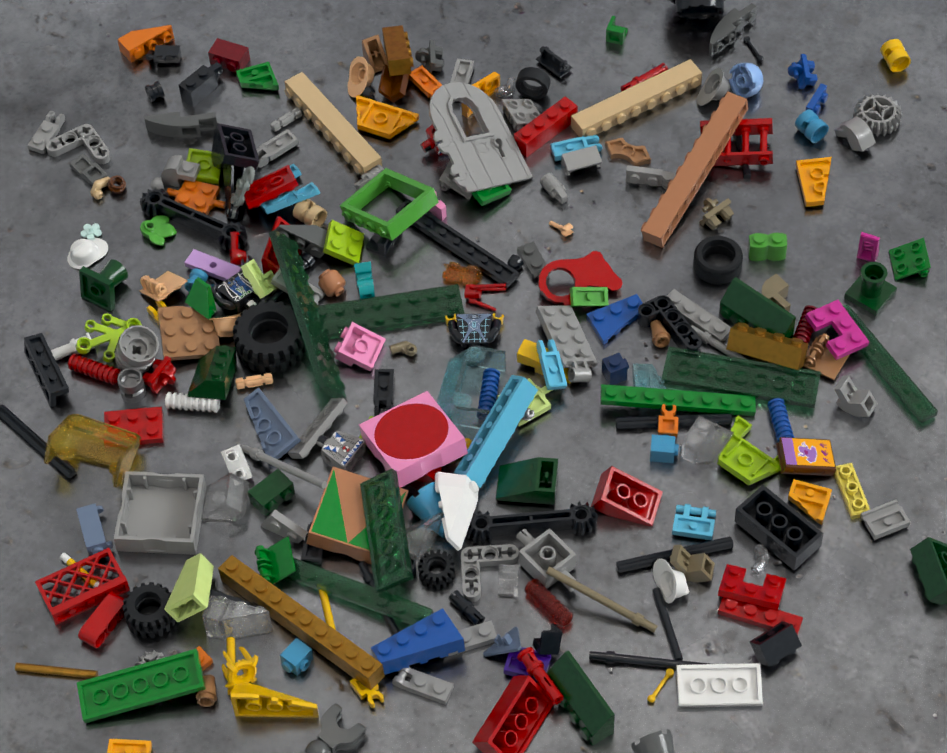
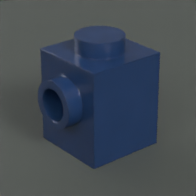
M620 353L602 359V374L609 385H615L627 380L629 364L625 358H622Z

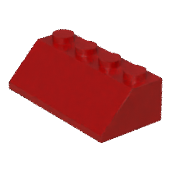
M529 675L513 676L472 743L482 753H524L551 710L553 703L544 690Z

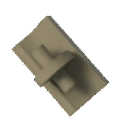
M727 198L718 206H716L719 203L717 199H705L702 211L704 213L708 211V213L703 216L699 223L702 226L707 224L710 229L714 230L721 224V221L717 218L719 214L724 221L730 219L734 215L729 206L731 204L730 199Z

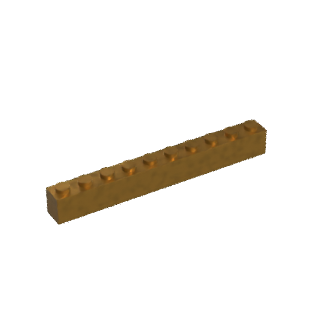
M233 555L218 568L223 583L249 602L259 604L264 613L351 677L358 680L366 688L372 690L385 677L382 663Z

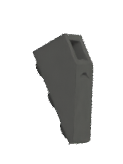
M279 225L271 234V236L319 259L325 254L323 249L327 230L317 225Z

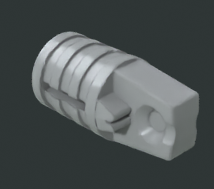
M378 164L375 168L361 175V179L354 184L356 190L358 191L383 171V167Z
M547 173L541 178L540 184L552 198L555 197L561 204L568 201L565 187L557 180L553 173Z

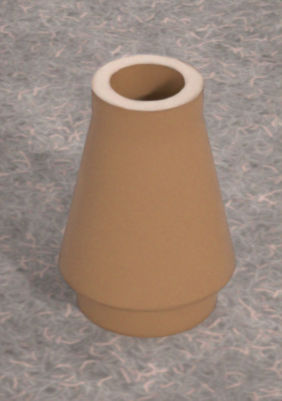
M660 320L652 321L650 327L653 344L659 348L667 346L670 343V334Z
M205 675L203 677L206 689L198 691L196 699L199 705L210 707L217 700L215 677L213 675Z

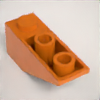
M166 25L131 31L117 40L120 52L132 63L146 55L149 50H155L156 45H163L174 38L172 26Z

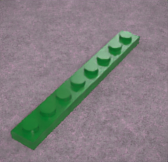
M601 384L600 405L661 409L662 405L665 404L666 410H672L673 405H676V410L730 413L731 415L755 416L756 413L755 396Z

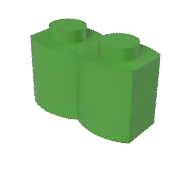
M755 233L749 235V260L763 261L768 259L780 261L786 259V234L771 233L767 235Z

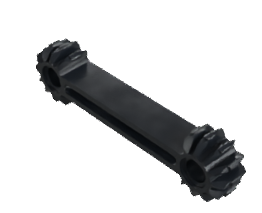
M155 187L152 191L148 189L147 193H142V198H140L141 209L148 217L152 215L154 217L157 215L167 216L172 221L216 239L218 245L223 247L225 251L231 249L230 232H239L238 249H240V246H245L248 235L246 228L241 226L239 222L234 224L231 221L230 224H227L170 199L168 192H165L163 188L158 190Z
M580 501L577 503V506L571 503L570 509L490 516L488 511L482 514L479 510L477 515L473 513L467 531L468 540L473 539L474 544L481 541L483 545L485 540L491 543L492 537L517 535L523 529H526L529 533H541L549 528L552 531L573 530L574 535L577 532H581L583 536L585 531L591 533L592 528H596L598 514L595 512L594 506L589 507L588 502L581 505Z

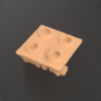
M170 271L165 272L157 279L145 275L140 279L143 288L139 292L159 302L166 299L174 290L180 289L187 280Z

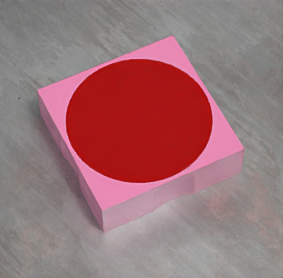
M428 391L359 424L361 436L365 440V444L373 455L382 462L387 474L398 488L423 477L433 469L445 466L468 454L464 436Z

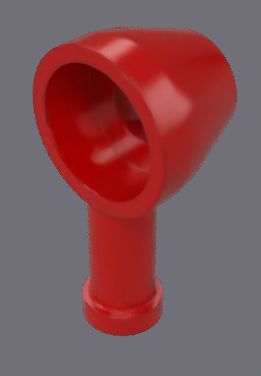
M230 232V263L239 266L241 265L242 258L244 263H246V251L238 249L239 232Z

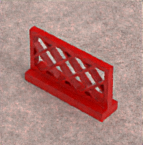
M110 548L104 549L35 581L55 625L100 605L110 592L120 596L130 591L128 581L125 575H123ZM109 556L110 561L108 565L98 563L101 558ZM85 565L92 566L89 574L80 572V569ZM96 568L105 570L102 578L93 575ZM109 571L119 575V577L113 580L106 579ZM66 574L73 575L70 583L61 581L62 577ZM77 576L87 578L84 586L74 584ZM90 580L100 582L98 587L94 589L88 588ZM48 582L54 583L52 591L44 590L42 585ZM59 585L68 587L65 595L56 593ZM72 588L81 590L80 595L76 597L69 596ZM53 597L62 599L61 604L52 607L50 603Z

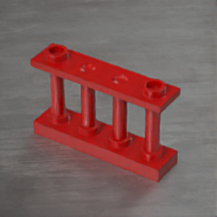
M772 118L742 119L732 135H742V152H731L730 138L724 148V153L720 154L714 166L773 164V151H767V134H773ZM710 120L700 121L701 134L703 127L706 124H708ZM749 135H760V151L749 152Z

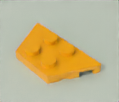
M359 95L356 96L357 128L359 130L391 139L419 120V114Z

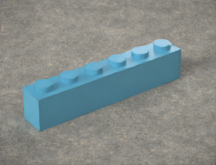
M511 375L467 449L468 454L463 456L454 471L455 474L467 475L471 481L477 483L479 488L485 483L488 474L495 466L498 457L505 449L508 440L515 432L518 423L523 418L525 411L538 391L525 377Z

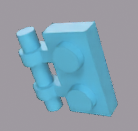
M685 504V506L677 505L676 512L683 513V515L675 514L672 535L712 540L715 519H708V517L716 518L717 510H711L709 507L704 506L703 508L691 507V504Z

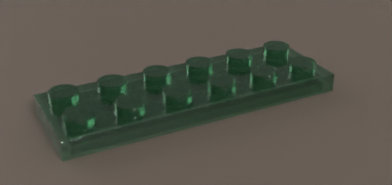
M394 469L385 471L360 483L375 591L378 593L385 592L413 579L397 471Z

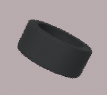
M526 67L518 74L516 89L526 98L541 99L548 93L551 84L550 77L539 68ZM525 80L535 81L541 86H532L525 82Z

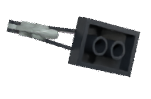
M217 123L213 136L211 158L214 167L223 169L226 217L237 219L239 206H242L244 203V194L246 191H249L250 184L253 183L255 170L259 164V157L250 129Z

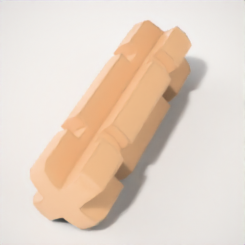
M265 373L264 376H261V374L247 376L246 379H243V377L236 378V388L244 389L245 386L248 388L262 386V383L266 385L272 384V374Z

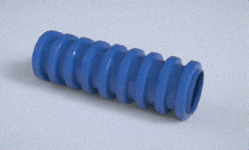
M487 368L483 371L477 415L483 419H486L497 400L500 372L494 368Z
M774 398L767 403V407L769 408L774 432L779 443L780 437L794 438L784 400Z

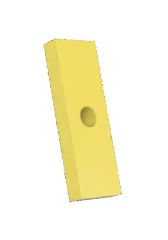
M852 463L836 466L834 476L850 518H860L861 513L870 510L854 467Z

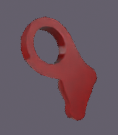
M593 251L585 257L578 259L552 261L542 269L538 278V287L542 295L548 301L554 304H563L564 306L571 305L570 294L556 296L547 288L546 278L552 271L563 270L569 273L573 278L574 287H608V290L612 292L622 287L621 278L613 272L601 252Z

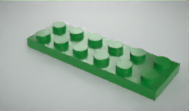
M197 649L77 682L82 718L85 723L206 689Z

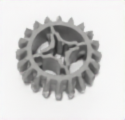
M877 93L876 96L870 94L869 97L864 95L863 99H859L854 107L853 117H859L864 120L871 129L872 134H876L878 137L879 134L885 136L886 133L891 134L893 131H896L901 123L902 111L901 106L898 105L897 101H893L892 97L887 98L886 95L879 96V93Z

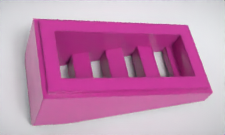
M861 232L857 258L875 262L879 253L880 237Z

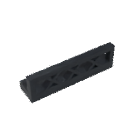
M43 333L24 337V353L50 408L56 406V396L69 393V387Z

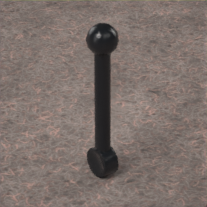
M745 36L743 42L747 43L757 56V61L762 62L763 56L759 55L752 45L750 37Z

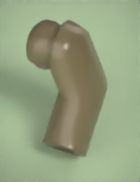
M408 341L389 346L392 355L402 352L408 356H413L417 353V347Z

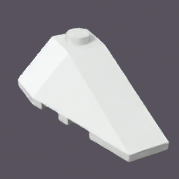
M437 472L435 473V490L437 493H440L441 501L438 502V505L445 516L442 518L445 538L459 551L462 548L478 502L479 487L467 475Z

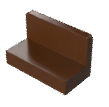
M384 65L378 92L394 103L405 96L409 74L390 76L388 65Z

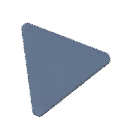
M514 627L508 633L506 632L502 638L500 634H497L494 639L495 643L484 651L483 655L486 657L520 651L522 647L518 627Z

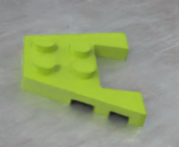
M738 415L717 464L747 485H751L781 471L778 455L773 459L743 439L751 430L752 424Z

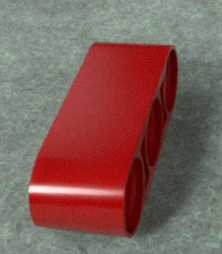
M110 592L82 626L78 638L94 648L100 647L124 617V598L114 592Z

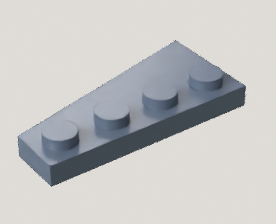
M259 387L244 398L265 454L280 459L301 442Z

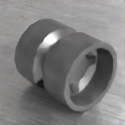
M135 368L122 370L117 378L122 399L128 403L140 402L146 395L141 372Z

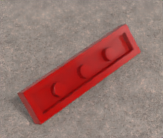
M725 597L722 598L718 609L719 615L768 630L784 621L793 624L797 635L803 621V617Z

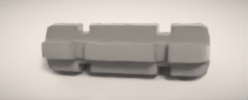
M296 107L291 112L289 111L277 118L278 120L272 121L270 123L271 129L276 132L281 129V126L285 127L293 122L294 118L298 119L302 116L301 110Z

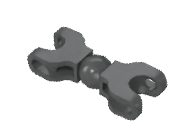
M337 703L333 704L322 715L321 731L317 735V740L308 743L305 752L302 750L300 753H336L341 750H352L366 735L367 727L357 723L350 729L340 728L337 722L342 717V707Z

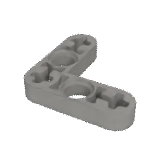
M89 124L78 126L46 143L47 153L52 157L60 156L84 144L98 164H106L111 160L109 149L95 129ZM69 138L75 139L71 143L66 142V140ZM92 142L99 143L97 146H90Z
M511 544L464 548L461 552L463 597L472 603L478 601L481 597L480 567L513 565L519 560L518 548ZM492 552L496 555L495 558L491 560L486 559L484 556L486 553ZM508 552H512V557H508ZM469 554L472 555L471 560H468ZM468 571H474L477 574L474 578L465 576ZM474 584V595H470V585Z

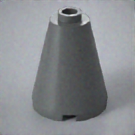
M666 729V734H663L662 730L641 737L639 744L635 745V742L631 744L633 752L675 753L671 730Z

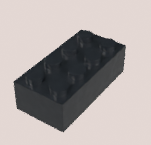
M764 485L736 508L734 521L793 570L797 569L822 545L824 533Z

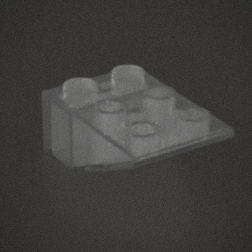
M211 595L208 607L202 615L207 636L227 641L228 637L241 639L273 632L269 610L261 606H250L242 601H231L223 596L216 597Z

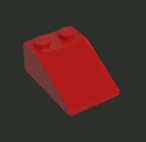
M611 466L600 476L591 507L594 506L595 510L607 516L652 526L663 491Z

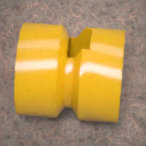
M891 39L882 45L880 52L892 72H901L910 65L911 59L899 39Z

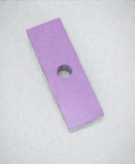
M193 249L184 262L186 267L201 269L207 275L222 281H226L242 270L239 266Z

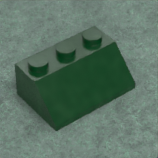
M216 346L199 359L188 391V397L226 400L237 367L236 347Z
M927 537L910 549L913 556L912 561L917 567L918 577L923 583L926 598L930 602L945 605L947 604V544Z

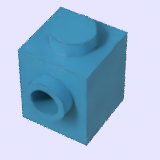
M652 434L650 462L674 463V456H678L679 444H675V436Z
M295 638L280 654L283 669L297 676L302 671L307 670L310 662L314 659L312 649L298 638Z

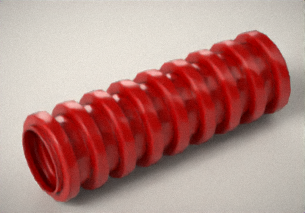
M76 353L71 355L68 360V369L79 371L81 374L84 373L87 376L89 375L112 385L118 382L117 378L120 373L118 368L109 367L107 364L104 365L87 357L83 358V356H78Z

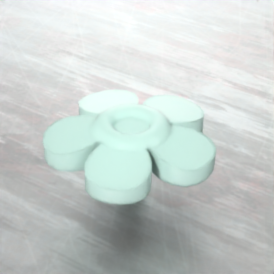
M94 223L92 226L85 224L83 226L84 230L81 231V236L83 238L87 237V240H94L95 237H99L102 234L97 223Z

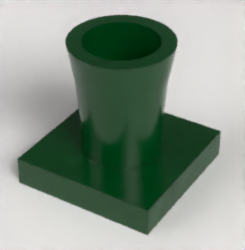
M114 259L109 260L99 273L83 266L79 270L81 297L110 312L115 309L114 288L127 280L128 272L126 268Z
M868 262L863 265L861 275L846 291L844 298L876 316L896 293L897 287L885 281L888 272L883 264Z

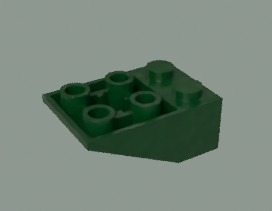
M537 457L500 465L496 500L555 505L558 459Z

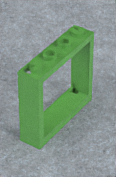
M385 168L344 201L340 208L342 216L348 222L350 221L359 227H363L370 232L393 241L439 202L434 188ZM388 187L415 198L388 222L361 210Z

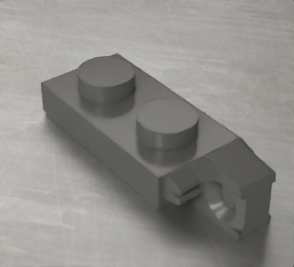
M531 242L517 247V253L523 260L531 278H539L542 269L547 264L536 244ZM549 276L546 278V285H549Z

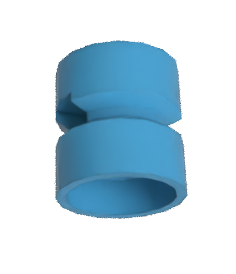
M810 109L801 113L795 121V127L812 143L822 140L829 130L828 125Z

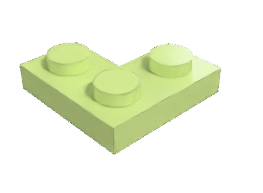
M254 259L241 266L243 275L249 280L253 291L260 299L278 288L271 284V280L274 277L273 272L270 270L263 274Z

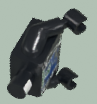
M248 255V260L251 261L252 257ZM242 258V259H241V265L243 266L245 263H244V260H243V258ZM242 270L216 286V282L213 279L208 280L209 284H211L214 301L220 308L241 313L246 309L248 310V307L253 304L258 305L259 296L253 291L251 283L245 278Z

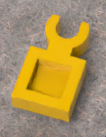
M355 678L350 680V686L361 700L366 697L368 698V704L371 708H375L373 701L375 698L379 699L381 703L384 702L383 694L377 691L379 689L378 684L370 690Z

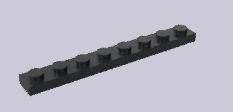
M409 199L404 201L396 209V214L399 213L412 201ZM429 212L412 224L500 284H506V288L519 277L518 271Z

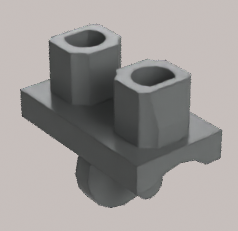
M435 40L429 41L428 48H420L415 53L416 60L421 64H425V68L430 73L433 70L441 72L444 66V60H439L443 55V47L435 46Z

